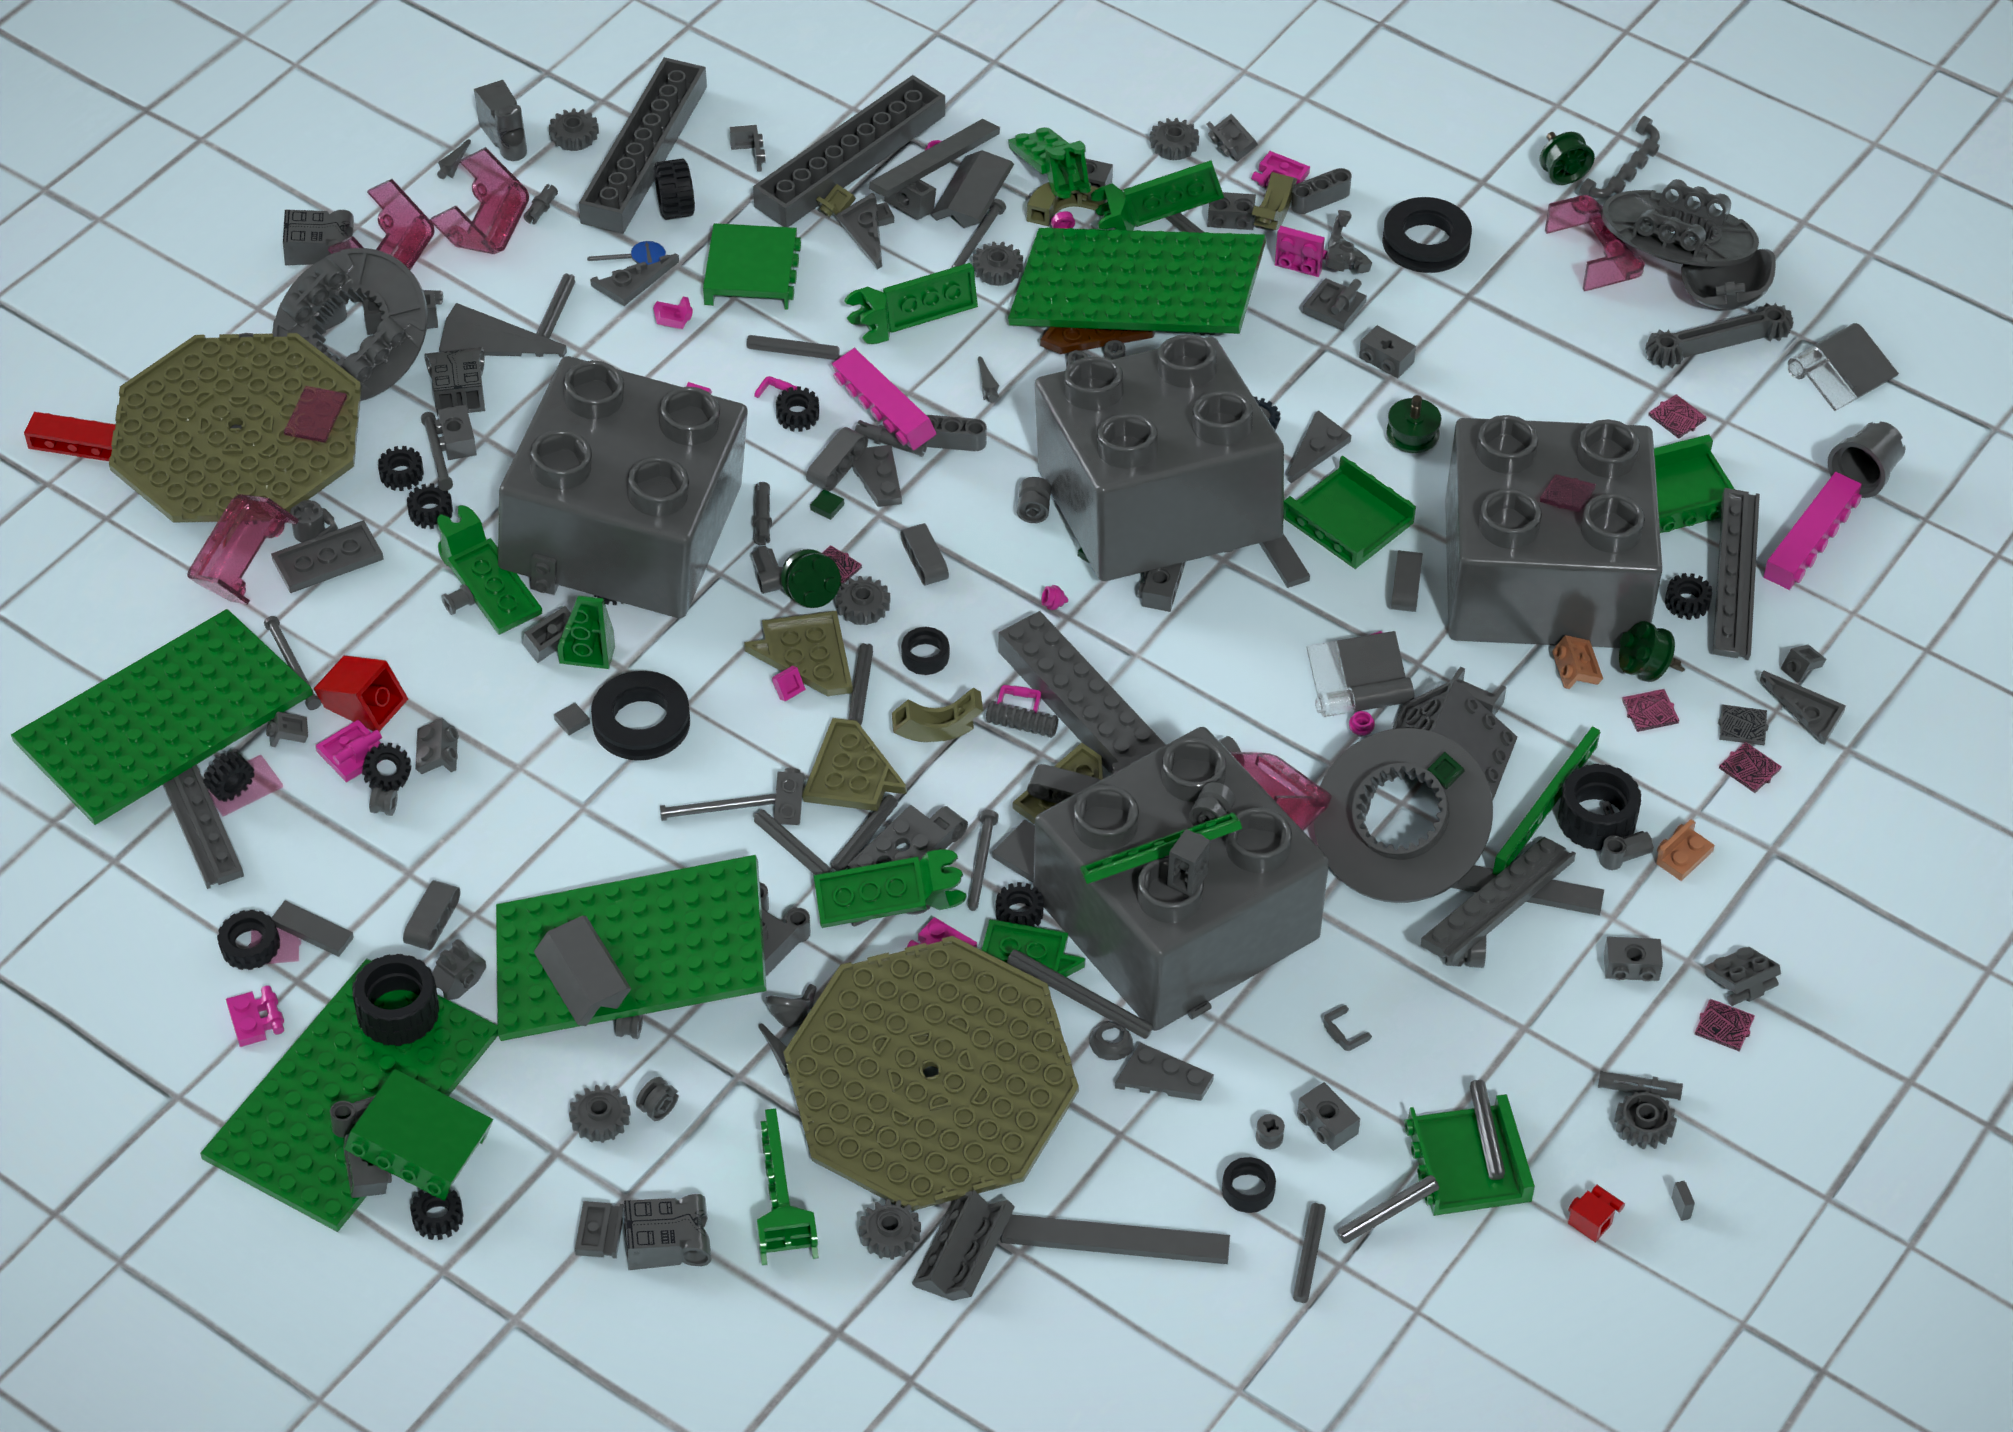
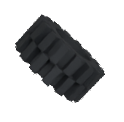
M797 386V390L790 387L789 392L783 390L782 395L779 394L776 400V418L780 425L783 424L785 429L790 426V431L793 432L795 428H798V432H802L803 427L809 430L810 424L815 426L816 421L819 420L818 396L815 397V392L811 391L809 393V388L806 387L802 391L801 386ZM794 406L806 408L802 412H793L789 409Z
M395 446L394 451H391L389 448L386 450L387 454H381V458L378 459V469L382 484L384 483L385 487L391 486V490L394 491L399 487V491H404L403 487H407L410 490L412 489V484L416 487L419 485L418 481H422L424 475L422 457L418 451H414V448L410 447L407 450V446H402V449H398V446ZM400 466L408 467L407 469L401 471L393 470L396 467Z
M430 483V487L422 484V489H419L418 486L415 487L414 492L411 491L409 497H407L408 514L411 522H414V525L417 527L421 524L423 529H426L427 525L430 526V529H434L440 514L452 518L451 494L448 491L440 490L439 486L435 487L434 483ZM427 504H437V505H438V506H436V507H434V508H429V509H427V508H422L423 506H425V505H427Z
M1682 573L1681 578L1679 575H1676L1674 580L1671 579L1669 581L1665 604H1667L1666 608L1668 610L1672 609L1671 614L1679 613L1678 618L1682 619L1684 615L1687 616V620H1691L1692 616L1698 619L1700 614L1702 616L1706 614V611L1710 608L1713 592L1712 586H1709L1707 580L1702 582V576L1699 575L1698 578H1694L1695 574L1691 573L1690 577H1687L1686 573ZM1681 594H1691L1697 598L1687 599L1682 597Z
M380 743L378 748L374 746L367 753L362 766V775H365L364 781L366 783L370 782L369 787L371 789L379 787L385 791H399L400 786L403 788L410 775L412 765H410V757H406L407 752L405 750L403 752L400 751L401 746L397 745L396 748H393V743H388L387 746H384V743ZM382 760H390L396 765L397 772L392 776H383L378 772L377 764Z
M227 752V756L222 754L220 755V760L215 759L212 761L214 765L207 767L209 772L204 773L205 779H203L205 787L219 801L227 802L228 799L230 801L234 800L235 795L240 797L242 790L246 792L248 789L247 784H252L251 778H254L255 774L253 773L254 768L238 752Z
M1017 882V887H1014L1013 883L1008 884V890L1003 887L1001 893L998 892L996 899V919L998 921L1035 927V924L1037 926L1040 925L1041 919L1043 920L1044 899L1041 892L1038 893L1036 887L1031 890V884L1026 883L1025 887H1022V882ZM1021 903L1029 906L1030 909L1024 912H1016L1009 907Z
M422 1189L418 1192L419 1198L413 1197V1204L410 1206L412 1222L415 1230L419 1231L422 1237H425L427 1234L428 1239L433 1240L434 1235H437L438 1240H442L443 1234L450 1237L452 1236L451 1230L455 1232L459 1230V1224L462 1225L464 1215L460 1196L458 1197L455 1190L452 1192L451 1189L449 1190L445 1201L428 1192L424 1193ZM434 1207H445L448 1210L440 1218H430L426 1215L427 1211Z

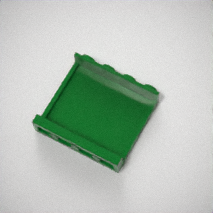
M714 223L703 286L704 305L714 306L715 295L784 299L785 310H788L789 301L794 300V286L792 284H796L797 270H794V267L798 268L799 254L796 252L801 251V237H797V228Z
M1709 434L1654 448L1660 533L1721 518L1724 488L1734 489L1711 452L1713 440Z
M1343 455L1340 457L1339 468L1298 500L1291 496L1284 500V519L1354 569H1357L1414 523L1416 506L1411 501L1397 494L1392 488L1384 485L1373 475L1367 473Z
M394 1069L350 1131L344 1150L445 1201L450 1187L479 1143L482 1144L486 1139L493 1119Z
M1507 1094L1497 1095L1495 1105L1490 1106L1505 1169L1504 1178L1500 1180H1492L1489 1177L1474 1108L1416 1116L1414 1107H1410L1408 1119L1404 1120L1406 1135H1411L1412 1157L1413 1159H1418L1417 1173L1419 1181L1432 1175L1439 1185L1437 1191L1424 1198L1426 1205L1431 1206L1433 1216L1532 1202L1535 1185Z

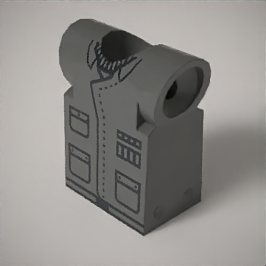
M504 80L475 88L474 95L479 126L494 145L499 147L500 153L505 159L509 161L523 159L527 154L522 110L517 105V101Z
M285 210L283 229L285 265H312L333 253L353 248L351 241L354 228L353 214L347 210H337L331 214L328 211Z
M483 347L425 353V363L433 381L437 416L438 409L466 405L468 413L485 411L481 378L485 363Z
M692 1194L680 1200L676 1198L625 1200L624 1225L628 1270L680 1265L682 1262L691 1266L701 1267L708 1265L712 1258L710 1239L704 1229L708 1219L705 1196Z

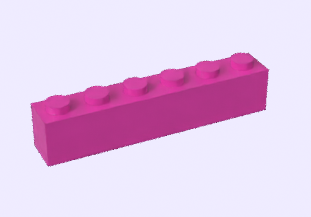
M855 347L832 363L836 372L833 376L840 386L845 385L848 393L853 398L857 396L862 407L865 410L869 408L871 414L878 422L882 420L889 433L894 432L896 438L903 446L907 444L914 451L936 435L930 418Z
M1835 472L1767 560L1763 578L1788 590L1796 582L1800 583L1805 575V569L1813 566L1818 552L1822 553L1828 544V539L1830 537L1834 538L1840 527L1839 524L1841 522L1845 523L1852 507L1856 508L1862 498V495L1859 494L1862 484Z

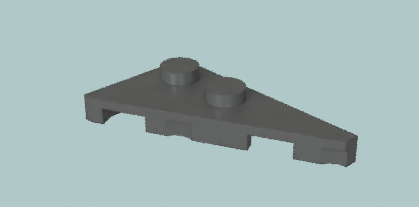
M871 193L838 213L836 218L878 270L882 267L878 210L875 194Z
M676 253L659 257L660 261L647 265L646 262H642L623 270L612 271V276L600 280L597 276L590 279L591 286L625 306L679 263V255Z
M1318 410L1289 469L1288 481L1293 483L1349 444L1352 435Z
M1764 670L1761 674L1760 682L1820 743L1825 745L1842 717L1846 705Z

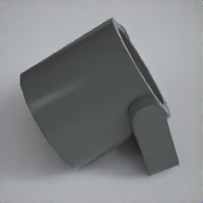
M303 500L290 510L293 535L301 543L338 530L334 517L315 501ZM324 522H325L326 524L330 525V526H329L328 528H326V529H325V524H324Z

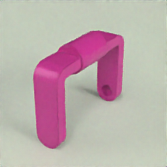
M768 376L760 384L754 396L759 398L768 385H772L780 390H786L787 392H789L790 387L797 390V386Z
M1003 685L1001 687L997 704L1003 703L1005 694L1035 698L1033 710L1035 713L1038 712L1041 702V692L1039 690Z

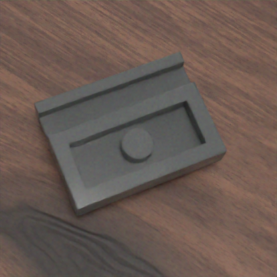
M583 1201L575 1255L603 1258L604 1255L617 1259L624 1218V1204L612 1206V1203Z

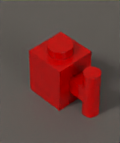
M1597 1184L1591 1192L1587 1191L1581 1198L1576 1197L1572 1201L1568 1209L1570 1212L1568 1224L1596 1243L1612 1225L1615 1210L1620 1213L1625 1203Z

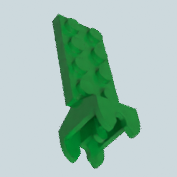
M1047 127L1039 128L1036 132L1030 134H1017L1015 138L1008 139L1009 148L1041 174H1047L1052 193L1055 196L1068 199L1072 195L1071 191L1076 190L1081 193H1089L1091 191L1085 158L1086 147L1083 142L1068 143Z
M1212 160L1123 189L1124 192L1111 183L1096 189L1091 194L1092 201H1108L1096 209L1097 215L1104 216L1098 222L1099 229L1116 228L1117 230L1132 231L1135 224L1138 227L1224 198Z
M971 263L963 264L883 288V292L870 287L855 290L847 295L845 303L852 306L860 304L861 308L852 312L847 317V320L855 325L866 324L870 331L862 339L868 344H878L889 341L890 332L893 333L976 308L978 303L974 267Z
M463 505L458 506V517L461 520L458 523L452 522L449 517L442 514L438 516L437 524L441 532L438 552L446 566L451 568L461 584H465L470 589L475 603L498 635L542 614V607L518 574L503 570L498 566V547L491 538L486 540L481 520L472 509Z
M940 849L926 852L921 860H919V857L814 875L821 927L826 928L926 910L927 905L943 910L962 904L966 900V893L959 890H949L960 884L963 873L955 867H944L954 863L958 859L957 854L951 850Z
M776 1108L766 1109V1121L760 1122L766 1176L769 1183V1198L772 1207L771 1212L757 1219L761 1264L768 1265L766 1253L811 1247L812 1258L818 1259V1239L814 1212L790 1206Z

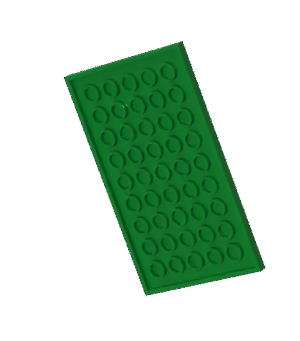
M1039 228L1008 316L1009 325L1240 334L1266 244L1265 235Z
M225 609L11 734L13 742L96 825L272 720L277 712L283 713L312 696L313 692L312 688L235 615L228 609Z
M756 855L496 904L498 1036L501 1041L581 1026L574 1020L534 953V950L548 931L580 916H587L631 987L630 992L617 1009L600 1006L587 1025L767 991L759 866Z
M366 959L200 1153L202 1160L336 1232L342 1228L367 1196L351 1198L343 1150L345 1138L338 1137L332 1132L330 1109L333 1104L338 1101L354 1103L375 1096L394 1069L449 1096L498 1037V1025L437 995L439 1017L432 1030L425 1034L426 1036L413 1043L401 1046H388L373 1041L363 1033L362 1028L358 1024L352 994L355 977L362 970V967L372 962L369 959ZM395 990L380 996L373 1005L388 1010L400 1009L410 1005L419 995L407 990Z

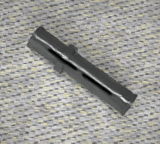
M859 420L855 428L856 432L866 436L868 439L874 440V443L879 445L881 443L891 445L921 457L924 456L923 452H926L927 442L914 451L907 444L903 446L896 438L895 433H889L883 425L876 426Z
M759 482V485H755L754 540L758 545H766V542H770V528L772 526V518L770 517V485L766 482Z
M1600 1070L1598 1088L1631 1093L1649 1091V1093L1659 1094L1663 1098L1681 1101L1683 1083L1662 1081L1654 1076L1653 1079ZM1614 1080L1635 1083L1638 1086L1614 1083ZM1643 1085L1666 1088L1667 1091L1643 1087Z

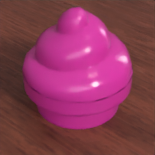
M1052 585L1051 587L1046 586L1044 588L1041 603L1043 606H1047V609L1056 610L1068 602V597L1059 586Z

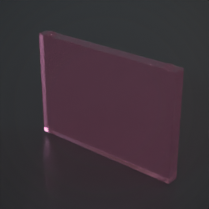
M305 386L284 429V435L326 443L347 399V394Z
M262 755L247 761L254 768L253 773L255 775L254 778H251L252 784H247L248 789L246 792L244 790L240 792L242 794L240 797L235 795L234 800L230 801L228 799L227 802H223L222 800L219 801L208 790L215 807L222 817L283 788V784Z

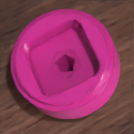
M1063 211L1053 216L1051 224L1053 228L1067 229L1075 226V220L1072 213Z

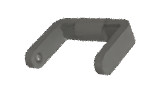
M1344 1005L1326 1014L1323 1025L1336 1043H1339L1344 1050L1351 1051L1368 1042L1372 1035L1368 1032L1350 1042L1347 1041L1344 1034L1332 1023L1334 1019L1349 1011V1008Z

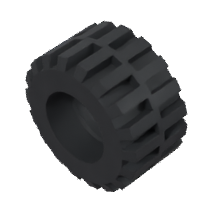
M681 158L656 162L654 167L655 185L660 211L664 219L693 216L695 211L694 191L686 160Z

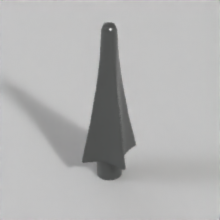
M467 139L455 151L438 162L440 170L437 175L439 178L445 179L447 175L451 178L454 177L464 153L471 144L470 139Z
M979 356L977 360L981 373L983 400L989 399L990 402H996L1000 398L997 393L999 384L988 370L983 358Z
M761 1023L759 1024V1029L771 1047L785 1076L788 1074V1069L783 1052L787 1046Z

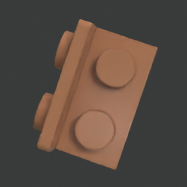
M1565 635L1552 651L1564 688L1570 689L1576 681L1598 685L1602 681L1603 676L1590 640Z
M1692 819L1685 825H1679L1673 836L1669 840L1664 839L1657 848L1658 857L1656 864L1680 881L1714 851L1715 846L1694 831L1696 822Z

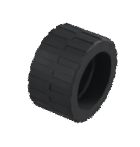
M1607 764L1585 765L1580 769L1574 770L1566 778L1563 785L1558 812L1560 828L1564 831L1565 836L1570 838L1575 844L1597 851L1602 850L1604 840L1609 836L1615 835L1622 838L1634 834L1641 805L1639 785L1633 780L1631 775L1625 773L1622 769ZM1592 799L1609 801L1620 812L1610 815L1595 814L1583 808L1579 803Z
M384 955L366 964L356 975L352 986V994L358 1024L367 1037H370L377 1043H383V1045L401 1046L426 1036V1033L432 1030L439 1017V1001L434 976L431 969L423 961L410 955ZM395 990H407L419 995L410 1005L400 1009L388 1010L373 1005L380 996Z

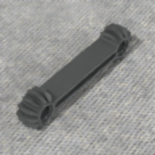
M1775 302L1774 305L1766 303L1763 307L1759 306L1756 313L1677 333H1670L1669 329L1667 332L1659 329L1657 333H1651L1646 343L1647 360L1653 361L1654 366L1660 364L1663 368L1667 365L1673 368L1675 364H1681L1685 357L1765 337L1769 338L1770 341L1772 339L1780 341L1782 337H1788L1793 327V317L1791 311L1785 309V305L1777 306Z

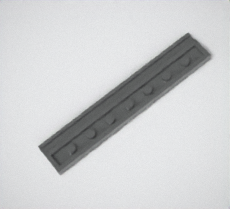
M1724 488L1722 493L1713 654L1732 658H1738L1739 656L1745 657V660H1749L1751 656L1760 494L1758 493L1751 495L1747 491Z
M197 765L163 784V788L206 888L209 889L211 888L210 885L216 883L221 885L244 877L242 867L210 794L203 783V778Z
M1543 837L1421 938V947L1441 958L1446 956L1450 959L1449 962L1454 963L1575 861L1576 853L1573 851L1569 853L1565 851V847Z

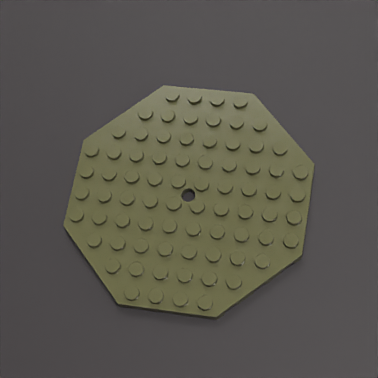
M273 333L253 334V337H240L239 334H219V338H206L205 335H194L120 386L119 405H117L115 417L116 426L113 431L111 444L112 454L109 458L110 471L173 523L279 521L288 515L291 508L303 500L310 499L354 467L362 390L361 383L298 333H287V337H274ZM233 425H242V429L230 427Z
M954 936L942 938V941L928 945L922 943L907 947L905 951L893 954L888 952L868 957L866 961L854 964L851 962L841 964L783 1052L812 1161L885 1200L889 1199L894 1205L900 1200L902 1208L910 1205L912 1211L960 1199L969 1191L975 1190L979 1194L1024 1182L1079 1092V1085L1072 1068L1071 1059L1061 1032V1026L1051 999L1048 984ZM930 1066L938 1069V1075L926 1078L923 1073Z

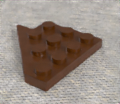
M1050 327L1040 339V346L1059 354H1066L1075 350L1083 351L1104 347L1107 342L1112 340L1127 343L1153 338L1155 331Z

